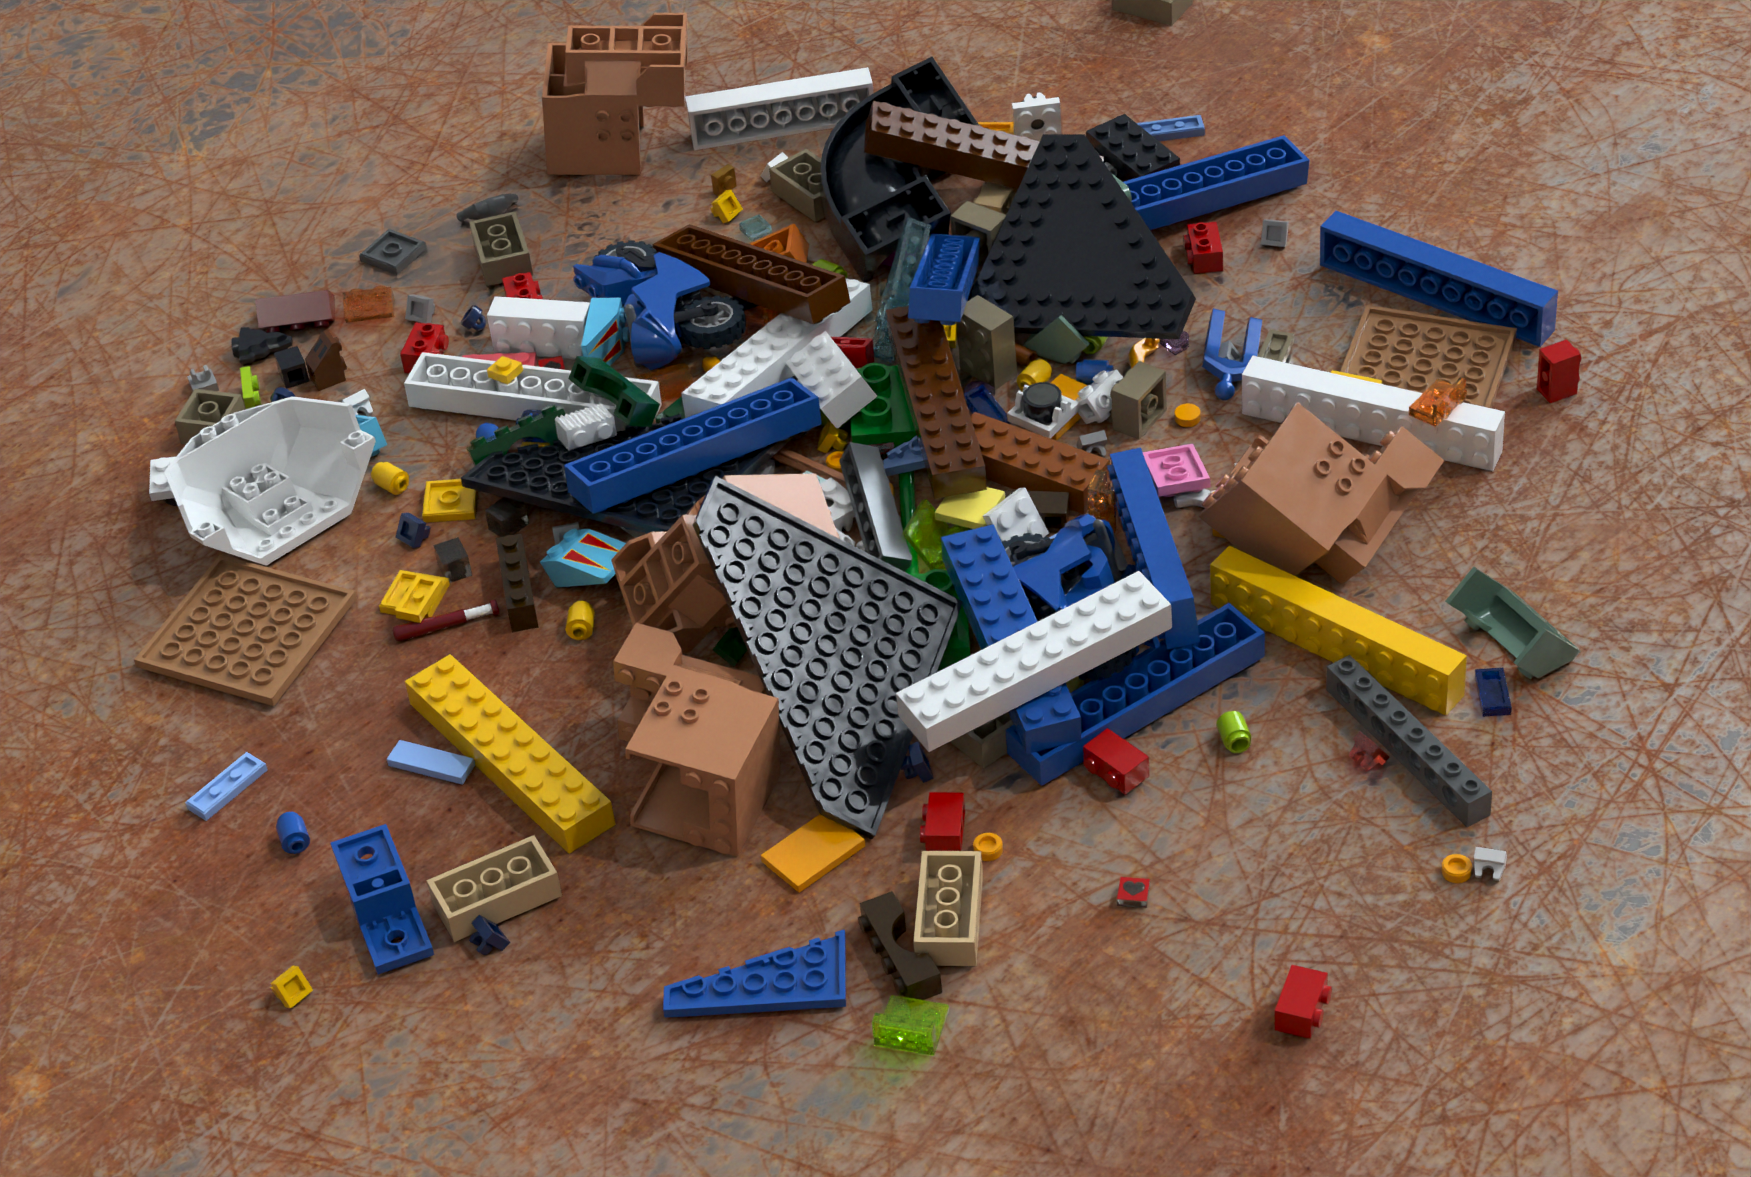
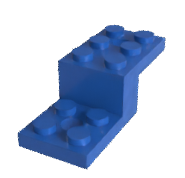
M384 824L331 842L332 851L347 887L356 920L377 974L433 956V947L416 908L409 879L387 825ZM367 854L373 855L369 859H360L362 856ZM394 938H403L399 943H391Z

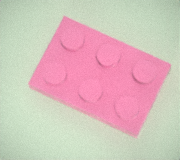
M1193 444L1143 452L1158 497H1172L1177 493L1188 491L1199 492L1211 487L1210 477Z

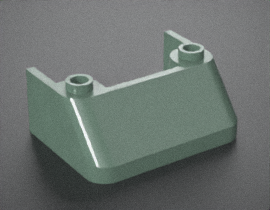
M1060 315L1038 334H1031L1022 346L1036 351L1039 357L1062 364L1069 361L1072 364L1080 357L1081 351L1088 347L1090 343Z
M1476 567L1469 571L1445 601L1467 616L1464 621L1476 631L1479 628L1487 631L1517 659L1513 663L1529 679L1533 676L1541 678L1573 661L1581 652L1579 648L1522 598Z

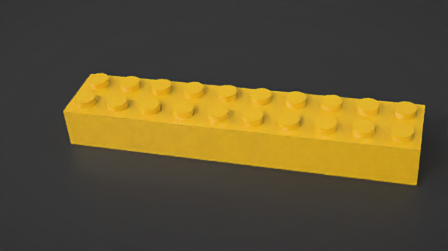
M1228 546L1210 564L1211 604L1217 608L1230 603L1256 626L1333 663L1351 655L1383 687L1391 689L1445 716L1464 697L1467 655L1234 547Z
M451 654L405 681L410 704L466 757L474 758L475 766L568 854L616 825L611 801Z

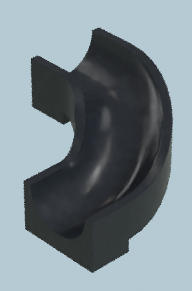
M933 57L891 76L890 85L878 90L853 107L831 131L823 149L820 170V195L825 219L834 238L863 283L873 280V275L879 265L900 247L914 240L930 237L931 234L949 235L951 212L930 183V180L947 172L864 153L865 126L873 101L885 102L901 108H910L917 112L934 114L950 120L955 119L971 125H979Z

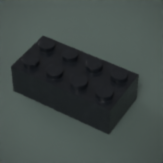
M1126 114L1117 116L1086 131V137L1099 155L1104 157V163L1108 162L1117 169L1116 177L1122 182L1180 165V158Z

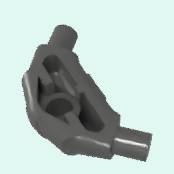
M509 193L487 198L456 214L459 221L466 219L479 220L504 214L513 203L518 202V196Z

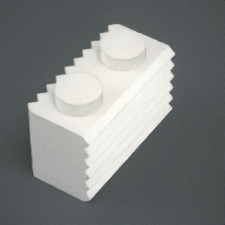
M601 403L598 406L585 407L584 410L580 409L579 412L576 410L574 413H566L565 416L561 415L560 418H555L558 439L568 451L617 436L614 416Z

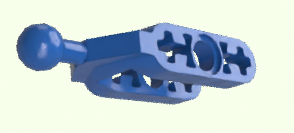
M1213 308L1208 324L1202 367L1221 380L1215 387V395L1224 401L1231 399L1235 394V387L1231 382L1242 380V373L1251 357L1258 355L1262 319L1249 317L1244 338L1242 361L1239 362L1218 357L1225 311Z

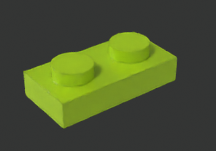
M250 366L240 368L245 408L257 407L261 405L259 391H256L260 390L257 375L252 376Z

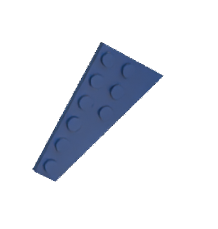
M845 929L835 932L834 937L822 941L819 937L809 940V945L793 949L787 947L746 960L745 965L730 969L729 966L718 969V974L705 978L698 975L664 986V1017L846 1007Z

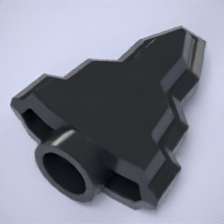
M241 327L239 337L232 338V351L234 357H239L240 363L246 366L251 365L254 361L263 360L270 354L288 349L292 346L293 339L292 336L285 335L284 333H267L261 329L255 330L249 327Z

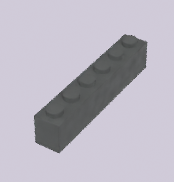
M850 442L839 462L865 552L905 572L911 566L912 555L908 549L906 535L902 529L900 516L895 506V498L892 496L889 479L886 476L884 462L881 459L879 449L874 446Z

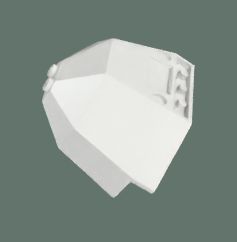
M292 396L228 414L213 426L203 428L199 434L189 440L164 473L191 538L205 546L267 566L352 513L376 440L372 435L360 430L351 404Z

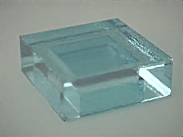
M760 214L739 223L740 231L751 241L772 233V226Z

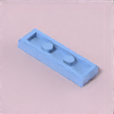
M403 740L398 741L387 758L388 766L462 785L475 767L474 758Z
M246 752L185 802L187 809L207 821L267 771L266 763Z

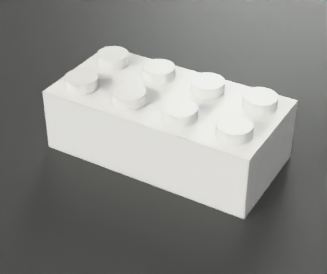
M494 297L487 313L494 354L536 352L538 357L562 356V358L576 359L577 356L583 357L581 344L590 303Z
M826 331L814 337L807 346L793 354L791 359L786 362L801 384L819 397L820 409L836 428H839L877 397Z

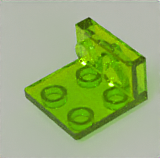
M927 499L921 500L904 529L903 536L930 570L946 569L942 560L941 537L972 529L959 525L949 528L945 522L935 520L936 510Z
M891 995L884 1014H874L872 1020L874 1045L934 1056L949 1013V1005Z

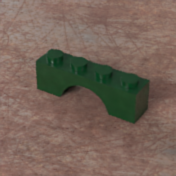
M576 357L568 378L583 391L597 394L614 403L616 408L613 414L628 426L652 427L660 406L657 401L600 358Z
M555 404L546 406L540 410L541 414L533 418L531 415H527L517 420L518 424L511 428L503 426L494 431L495 435L487 439L482 436L470 442L471 446L466 449L474 467L493 452L502 451L503 456L506 455L509 448L516 441L525 437H538L545 440L549 445H554L553 440L558 439L555 418H560L561 415L565 416L564 409L560 405L556 407Z

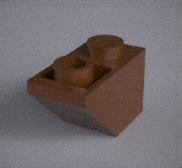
M328 329L321 333L305 358L309 377L318 391L346 381L344 370H347V366L339 353L342 351L341 343L338 337H333Z

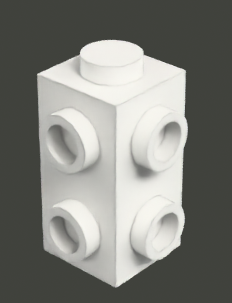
M1117 369L1107 373L1105 370L1101 371L1093 377L1092 380L1094 382L1091 385L1082 388L1078 392L1079 397L1075 401L1079 402L1078 413L1086 424L1094 421L1101 423L1111 415L1109 413L1112 409L1110 392L1112 387L1123 378Z

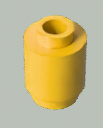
M1042 359L1032 361L1017 377L1019 389L1023 392L1025 384L1030 386L1039 382H1048L1052 373L1051 366Z
M379 462L371 471V478L374 483L394 495L401 494L409 485L408 473L389 462Z
M577 601L569 608L565 630L572 639L585 640L592 635L595 612L591 604L586 601Z

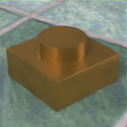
M727 164L711 174L713 194L719 197L724 191L732 190L737 186L735 168Z

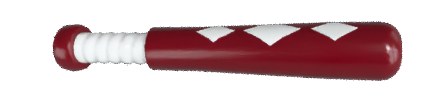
M494 599L489 601V604L476 608L461 609L424 618L421 623L411 621L396 625L392 631L396 641H403L466 623L467 620L489 614L497 616L500 612L497 601Z

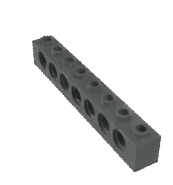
M1351 655L1327 666L1326 690L1466 827L1491 815L1492 790Z

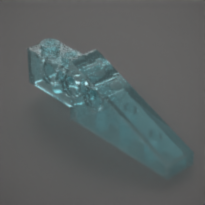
M909 217L904 224L875 319L877 323L873 337L874 357L891 363L894 362L895 357L888 335L886 310L909 306L910 286L927 246L931 225Z

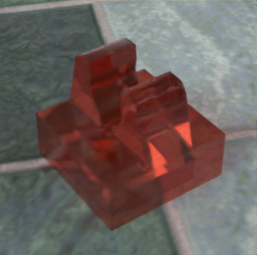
M1361 731L1352 739L1355 741V744L1349 756L1355 762L1361 756H1365L1359 765L1366 771L1378 763L1383 765L1390 758Z

